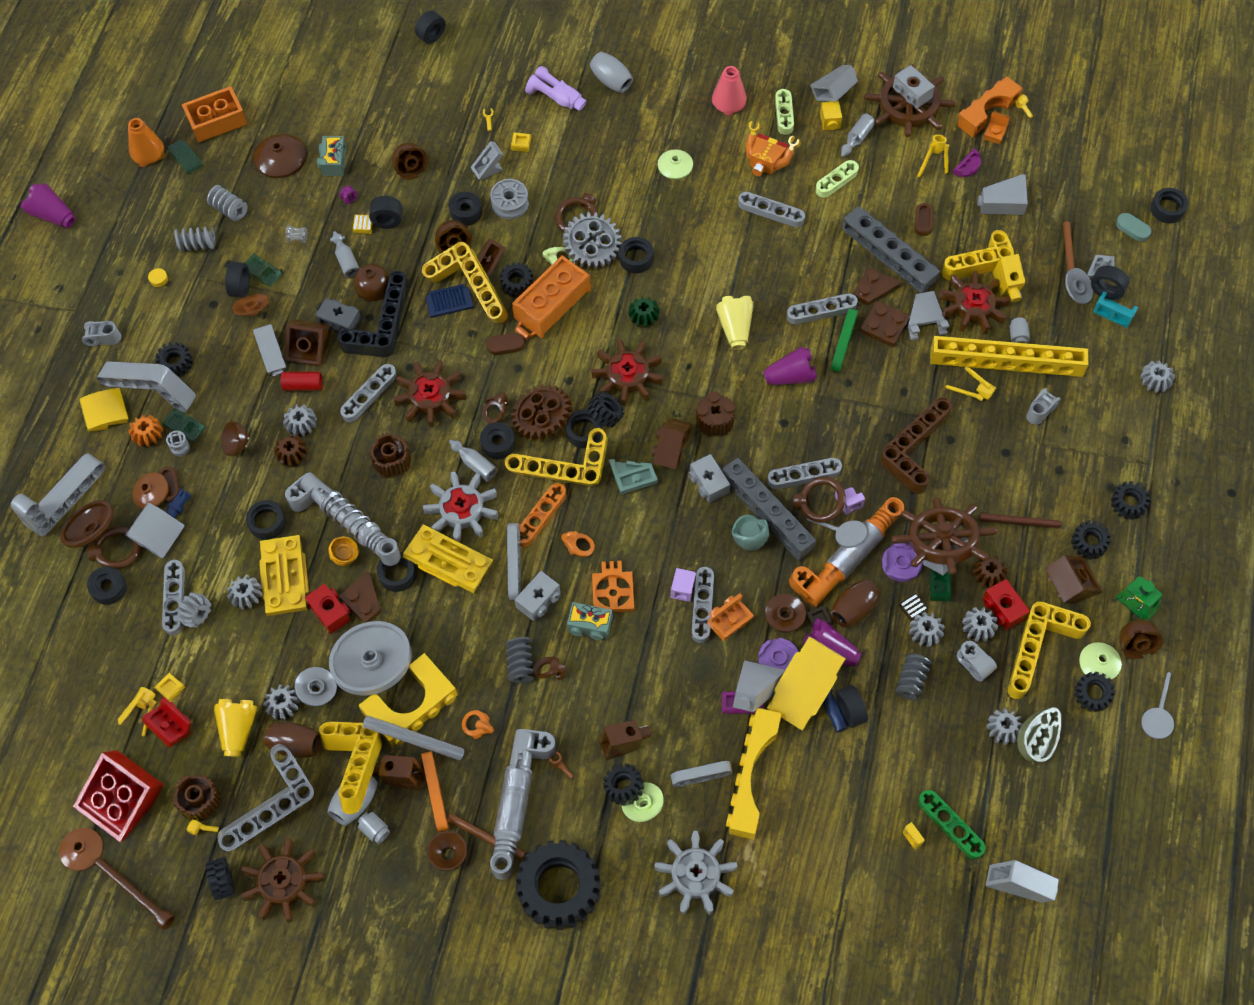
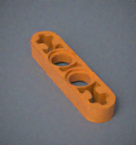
M560 483L552 484L519 526L521 536H525L527 533V540H520V547L526 548L532 544L566 498L564 485ZM560 490V491H561V495H560V494H557V495L554 497V491H555V492H558V491ZM549 504L552 508L550 511L544 512L541 510V506ZM532 519L540 520V524L535 527L531 526L529 522Z
M432 751L421 753L438 833L447 831L449 827Z

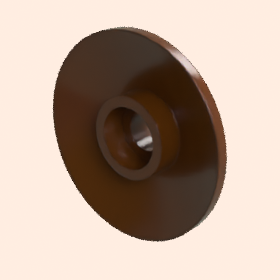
M779 594L771 598L767 603L765 617L768 624L775 630L792 632L800 628L804 623L806 609L802 601L796 596ZM785 613L789 617L783 618L781 615Z

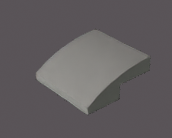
M147 503L126 536L141 547L147 548L157 557L163 558L185 525L153 504Z

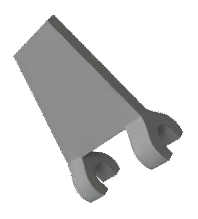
M930 291L916 294L908 325L910 339H919L917 333H920L918 326L937 323L940 335L948 334L946 328H949V324L942 316L935 292Z

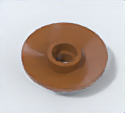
M264 294L249 295L238 300L233 305L232 310L236 315L254 316L267 306L269 299Z
M155 472L142 476L133 488L132 497L134 503L141 509H144L147 503H151L156 507L159 506L167 496L168 482L163 475Z
M75 829L67 834L61 842L59 849L60 859L71 870L82 871L89 869L95 865V860L101 857L103 841L100 835L92 829ZM82 844V848L76 850L77 845Z

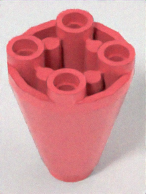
M728 66L724 69L712 95V103L716 109L728 116L742 110L747 103V96L740 73L734 66Z

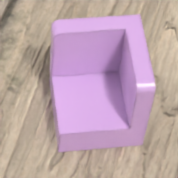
M852 487L844 490L846 502L843 511L845 515L863 508L865 497L862 492L856 494ZM835 492V498L838 501L837 492Z
M676 568L671 587V598L691 602L696 576L695 572Z

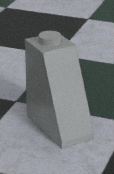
M842 65L812 83L810 86L816 101H837L858 82L856 71L852 65Z
M1022 174L984 187L981 195H978L977 206H980L981 214L1024 215L1028 205L1026 175Z
M272 325L254 329L253 332L268 375H273V377L281 375L287 368Z
M744 660L733 708L750 712L757 710L776 693L774 689L785 670Z
M1013 860L990 865L985 886L1043 903L1055 901L1058 893L1059 879Z

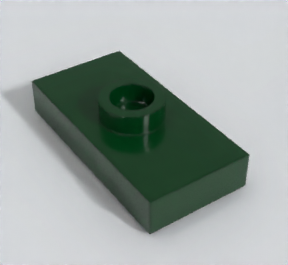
M930 569V601L951 602V574L948 571L941 575Z

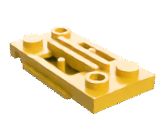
M424 524L403 553V558L417 564L419 569L452 586H460L472 593L475 592L493 564V559Z
M300 535L260 541V575L266 615L273 616L307 610L305 599L306 594L309 592L306 555L302 553Z
M811 636L808 637L800 652L795 653L774 689L776 693L767 709L782 713L781 718L803 731L811 717L817 714L838 678L837 673L846 658Z

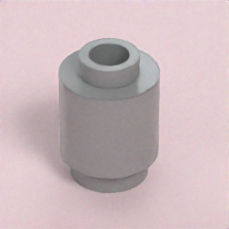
M1024 318L1013 319L1009 326L1011 342L1028 344L1030 342L1028 322Z
M366 812L358 820V829L372 842L380 844L390 833L387 829L388 826L374 812L369 814Z

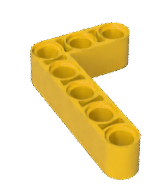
M459 242L423 265V275L433 283L440 282L461 268L487 316L497 324L504 323L507 320V310L476 254L466 243ZM464 250H467L466 254L461 256V253ZM451 259L450 264L446 266V262ZM475 265L474 269L469 271L470 267ZM436 269L435 273L430 275L431 271ZM480 280H483V283L480 286H477L478 282ZM492 295L491 299L486 301L487 296ZM500 310L499 315L494 317L495 312Z
M595 428L589 433L583 465L511 454L506 458L505 466L514 474L585 486H596L600 483L608 437L600 428ZM596 434L603 435V440L599 443L593 441ZM593 453L600 454V458L596 462L590 461V456ZM514 459L520 461L517 468H511L510 466ZM534 462L538 463V469L531 472L529 470L530 465ZM551 466L558 467V471L554 475L548 473ZM570 469L577 470V475L574 478L567 476ZM590 472L596 473V479L593 481H588L586 478Z
M1044 602L1033 604L1025 623L1008 685L1009 695L1014 699H1022L1029 690L1045 630L1074 639H1081L1090 628L1091 622L1089 618L1083 614ZM1035 612H1040L1043 616H1037ZM1055 618L1061 619L1063 623L1057 622ZM1075 624L1081 625L1083 629H1078ZM1030 630H1035L1038 634H1032ZM1025 648L1032 649L1033 653L1027 652ZM1020 666H1025L1028 671H1023ZM1014 684L1021 685L1024 690L1017 689Z
M323 723L319 727V733L324 749L352 751L338 795L342 811L345 814L357 813L361 809L382 747L380 733L364 728L363 723Z

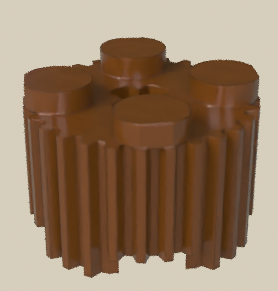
M716 391L710 392L706 395V398L703 397V400L700 399L696 410V423L700 427V432H703V435L707 434L708 437L713 436V434L717 436L718 434L721 436V434H728V431L730 432L733 429L735 405L731 402V399H728L727 396L724 397V395L721 396Z
M388 432L386 434L382 433V436L378 435V438L375 440L376 442H373V446H371L369 451L373 467L377 473H380L381 477L390 478V476L394 477V475L398 476V474L402 475V472H407L410 468L411 455L406 440L401 439L400 436L388 434Z
M194 774L193 776L189 775L186 777L184 775L183 779L180 778V782H176V791L173 792L174 806L190 821L202 822L205 818L209 819V816H213V812L216 813L215 809H218L221 805L218 788L208 776H201L200 774L197 776Z

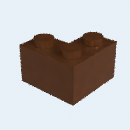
M671 417L666 422H663L662 426L658 428L656 438L659 439L658 445L654 446L652 456L655 457L654 464L676 469L679 466L684 445L688 442L692 423Z

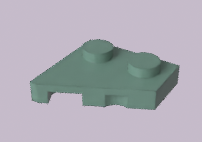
M615 459L608 460L621 495L658 484V479L651 463H636L633 461L622 463L615 462Z

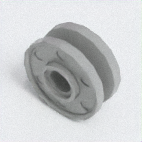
M504 179L492 187L490 196L492 209L496 215L504 219H516L527 211L529 206L528 192L523 183L515 179Z

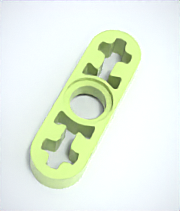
M780 89L776 92L775 97L777 127L781 134L788 135L792 133L794 128L792 96L789 90ZM782 97L785 98V103H782ZM786 109L789 113L782 114L780 111ZM784 121H787V127L784 126Z
M852 160L841 164L817 182L816 194L823 198L833 194L857 176L858 164ZM839 176L842 180L836 182L832 178Z

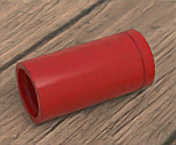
M282 372L281 374L282 391L322 390L321 372Z

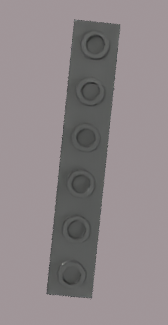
M858 206L843 218V231L917 291L924 293L937 283L940 274L938 268L925 260L921 254L915 252L907 243L900 240L894 232H890L880 221L870 216L866 210Z
M738 457L723 468V474L730 483V488L759 519L767 521L769 530L799 562L814 551L816 539Z

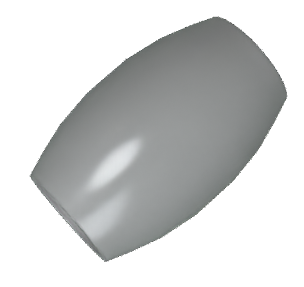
M599 52L590 62V68L594 75L608 88L623 93L631 85L633 77L629 70L612 55Z
M371 777L361 809L354 814H345L342 811L338 788L331 799L327 811L328 814L335 821L345 826L353 822L370 804L378 785L377 781Z

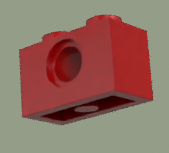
M1007 579L987 589L983 596L985 606L992 610L995 617H997V623L1003 626L1005 630L1026 620L1030 613V610ZM1001 603L1007 604L1009 608L1002 607Z
M323 584L307 595L305 599L308 606L331 635L351 621L348 615L350 610L344 602L340 604L337 600L339 596L333 588L329 589L326 584ZM330 605L334 606L331 610H325Z

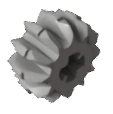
M1160 360L1156 363L1151 361L1148 365L1144 366L1143 372L1140 375V379L1143 380L1142 386H1148V391L1153 389L1155 394L1159 390L1164 393L1173 384L1175 374L1172 373L1173 368H1167V363L1163 365Z
M296 404L295 409L289 408V413H284L285 420H283V424L289 434L293 433L294 436L301 434L304 437L306 432L311 434V428H316V415L311 408H307L304 404L300 408Z
M246 574L242 579L238 576V581L231 580L232 586L227 587L229 593L227 597L229 601H232L234 607L239 606L243 610L247 605L251 609V604H258L257 598L262 597L260 591L262 587L254 577L250 579L249 575Z
M191 592L189 596H184L182 602H179L180 607L176 609L178 612L176 617L185 626L197 628L199 624H204V620L208 618V613L212 611L210 609L211 603L204 595Z
M975 607L972 612L968 611L966 613V618H963L962 623L965 625L963 632H969L968 638L974 636L976 642L980 638L985 642L988 637L993 638L995 635L994 631L998 629V625L995 624L997 617H991L992 611L986 613L984 607L981 608V611Z
M923 612L922 617L917 614L910 623L911 629L909 634L914 635L912 638L913 642L919 640L920 646L926 643L928 648L931 647L932 643L937 645L940 641L939 639L944 636L942 631L945 627L943 624H940L941 618L934 619V613L928 616L926 612Z
M280 684L277 690L271 688L272 694H265L267 701L263 703L264 707L267 708V714L272 715L275 720L281 717L285 721L286 715L293 717L292 711H298L299 708L296 704L300 703L299 698L296 697L295 690H291V687L288 685L283 689Z
M1003 708L1002 712L996 710L993 713L994 716L990 715L988 718L990 723L986 727L988 730H991L989 737L996 736V743L1001 739L1004 745H1007L1009 741L1015 743L1018 732L1023 725L1019 723L1021 716L1014 717L1015 711L1012 710L1008 713L1006 708Z

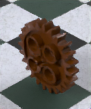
M541 384L540 389L534 386L532 392L526 390V396L520 395L521 401H515L518 406L512 407L514 413H511L513 418L511 421L516 431L521 436H525L527 440L531 437L535 441L539 437L543 441L544 436L550 439V434L557 435L556 430H564L562 425H568L566 419L571 418L570 412L573 411L571 408L572 403L567 393L556 385L552 388L548 384L545 388Z

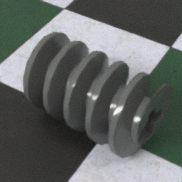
M528 637L514 638L505 644L507 649L506 656L508 657L506 661L509 674L507 676L508 680L513 683L525 684L534 679V677L528 676L533 673V669L528 668L533 665V662L528 660L532 658V654L527 653L532 650V647L527 645L531 643V639Z
M909 654L905 658L903 671L900 674L895 691L900 697L915 701L918 699L916 695H922L923 693L919 688H924L925 683L922 681L927 679L924 673H929L930 670L926 666H930L932 662L922 655Z

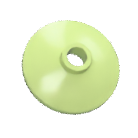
M669 150L660 156L658 169L667 178L681 179L692 171L693 160L688 153L682 150Z
M1097 642L1087 645L1079 657L1080 667L1085 675L1089 672L1094 674L1096 671L1099 672V675L1102 673L1106 674L1105 678L1108 679L1110 677L1112 680L1121 670L1122 663L1118 652L1105 643ZM1099 657L1104 658L1105 662H1101Z
M644 782V789H641L643 792L642 796L637 795L639 799L637 801L632 799L633 804L629 805L627 801L626 806H622L624 814L629 819L636 822H644L654 818L661 811L664 797L661 790L652 783Z

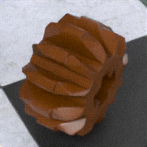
M289 434L288 438L282 436V441H276L277 447H274L276 460L281 462L283 466L288 464L291 468L294 463L300 465L299 460H305V454H308L305 441L301 440L298 435L294 438L291 434Z
M990 554L989 560L983 561L979 559L976 561L972 571V575L976 576L975 582H982L981 587L988 585L991 588L1007 578L1005 574L1008 572V568L1004 567L1005 561L999 562L998 556L993 559Z

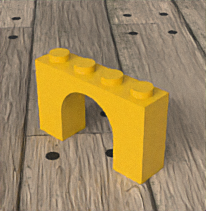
M424 653L409 665L410 673L425 689L424 701L418 709L405 714L396 713L377 694L368 697L359 704V707L365 717L371 716L416 732L423 726L426 720L437 716L441 708L452 704L456 699L457 691ZM380 733L392 748L404 742Z

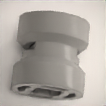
M173 431L167 435L166 442L172 454L180 457L189 452L190 444L183 432Z

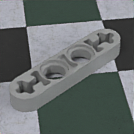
M743 192L739 195L738 206L745 211L792 227H800L804 224L805 213L801 209L750 192ZM760 204H765L768 206V208L760 209L758 206ZM783 210L785 213L783 215H777L775 211Z
M843 294L793 305L787 310V320L791 324H800L846 314L849 308L856 309L858 301L853 294ZM833 304L836 308L829 310L826 308V305ZM816 308L818 312L811 314L808 309Z
M382 365L341 407L340 412L344 421L354 422L395 381L397 373L393 365ZM374 383L380 384L377 390H372L370 386ZM361 396L368 398L364 403H359L357 400ZM347 411H349V412L353 411V414H350V413H349V414H346V412H347Z
M828 458L774 469L768 474L767 484L772 489H782L806 484L818 477L835 478L841 473L842 463L836 458ZM830 465H833V467H835L836 470L833 471V469L830 468ZM816 468L819 470V474L811 475L809 469ZM798 472L801 477L799 479H792L790 473ZM773 477H777V479H779V482L773 480Z
M508 523V595L510 600H514L521 593L519 523Z
M178 560L167 562L164 568L162 627L168 635L172 636L179 634L183 628L182 622L176 617L178 612L176 610H168V606L171 603L176 602L178 607H180L179 602L184 600L185 569ZM174 567H177V568H178V569L175 571V576H176V578H174V575H173V573H172V570H174ZM171 585H179V589L176 592H169ZM171 617H173V620L176 623V625L173 626V629H170L169 627L170 625H172Z
M701 567L696 572L692 638L697 643H705L710 637V626L707 622L710 618L709 613L712 611L714 572L709 567ZM703 574H707L706 585H702ZM699 592H707L709 594L708 599H700L698 597ZM699 610H705L708 616L706 618H699L696 613ZM699 624H703L704 634L702 637L697 633L699 632Z

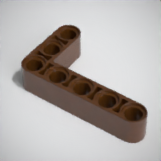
M945 397L938 398L887 444L882 452L881 465L915 494H922L926 491L930 476L908 455L949 418L952 402Z

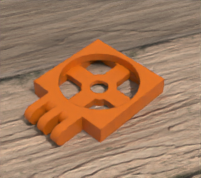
M602 561V573L592 574L593 605L610 609L612 613L634 612L632 571L622 572V561H617L618 568H614V562L609 561L610 568L606 569V562ZM616 579H624L628 583L629 588H619ZM600 581H609L607 589L597 590V585ZM611 590H616L617 595L611 596L609 592ZM620 597H629L623 605L618 606ZM597 598H607L610 601V607L600 603Z

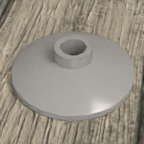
M1079 268L1069 270L1065 278L1069 295L1079 304L1088 303L1093 296L1090 278Z
M308 668L302 671L295 681L297 697L301 702L309 706L325 705L336 694L337 683L331 673L324 668ZM317 687L319 691L313 692L312 688Z

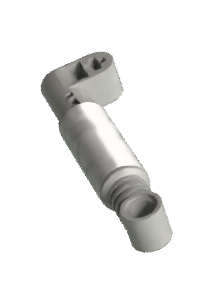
M527 729L516 730L510 765L506 768L494 829L496 842L494 853L490 860L492 873L497 879H507L513 873L516 844L522 836L532 779V771L530 770L532 758L549 759V757L552 758L555 755V739L550 733ZM535 740L539 741L537 749H534ZM501 862L508 864L503 870L496 868Z

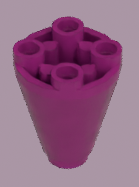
M46 183L33 184L29 189L30 194L20 205L24 212L60 227H71L75 221V216H73L71 210Z
M799 347L763 370L767 385L771 383L772 385L814 383V379H817L815 367H811L809 363L812 360L809 348Z
M817 618L812 627L814 629L811 634L807 633L803 644L811 636L845 657L846 660L842 666L855 667L860 659L861 652L857 651V648L826 621Z

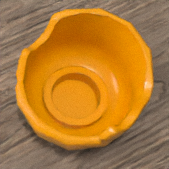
M342 536L333 539L329 545L328 553L330 559L336 565L349 566L357 559L359 549L357 543L352 538Z

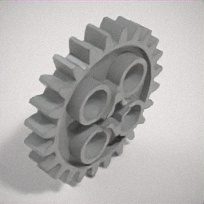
M588 212L587 217H584L581 213L580 219L574 217L573 222H568V227H565L564 230L565 234H563L562 239L564 241L562 245L566 246L564 252L569 253L568 258L574 257V264L579 261L580 267L587 264V269H589L593 265L596 270L597 265L604 268L605 262L610 265L611 259H616V254H619V248L622 244L619 242L622 236L618 235L620 230L615 229L616 223L610 224L611 218L604 220V214L599 218L597 217V212H595L594 216H591ZM594 227L597 231H592L590 228ZM576 237H581L583 240H582V241H579V240H577V239H575V238H576ZM601 241H606L609 244L604 245L601 243ZM586 251H593L594 254H588Z

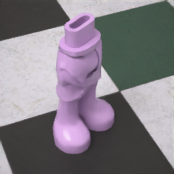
M543 66L537 68L535 75H531L525 88V92L530 95L536 93L537 90L541 91L559 105L570 107L572 110L575 108L581 111L587 103V100L582 98L578 91L567 85L563 80L558 81ZM544 82H546V83L552 85L553 88H551L550 86H548V85L545 84Z

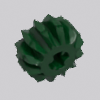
M641 296L640 300L635 298L634 303H630L628 316L631 318L632 323H636L637 327L644 325L646 328L647 324L653 326L654 321H658L660 308L657 306L656 300L651 301L650 296L647 299Z

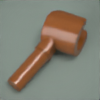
M555 752L559 760L552 761L549 757L552 767L562 770L571 780L574 775L563 764L561 754Z

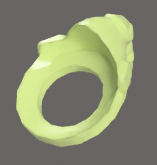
M548 248L543 251L542 255L552 265L557 260V253L564 252L565 248ZM574 257L570 258L572 263L574 262Z

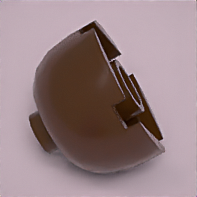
M407 142L397 146L391 158L394 170L403 179L411 180L418 178V174L422 171L425 172L428 166L427 154L415 143Z
M448 220L437 228L435 244L440 253H443L459 242H464L471 247V234L467 226L462 222ZM464 250L461 255H464L467 250Z
M375 264L362 266L354 276V289L357 296L364 298L368 302H376L383 299L389 275L381 266Z
M1146 619L1130 621L1121 629L1119 634L1121 650L1126 657L1131 659H1143V655L1148 653L1153 655L1163 645L1161 632L1154 623Z

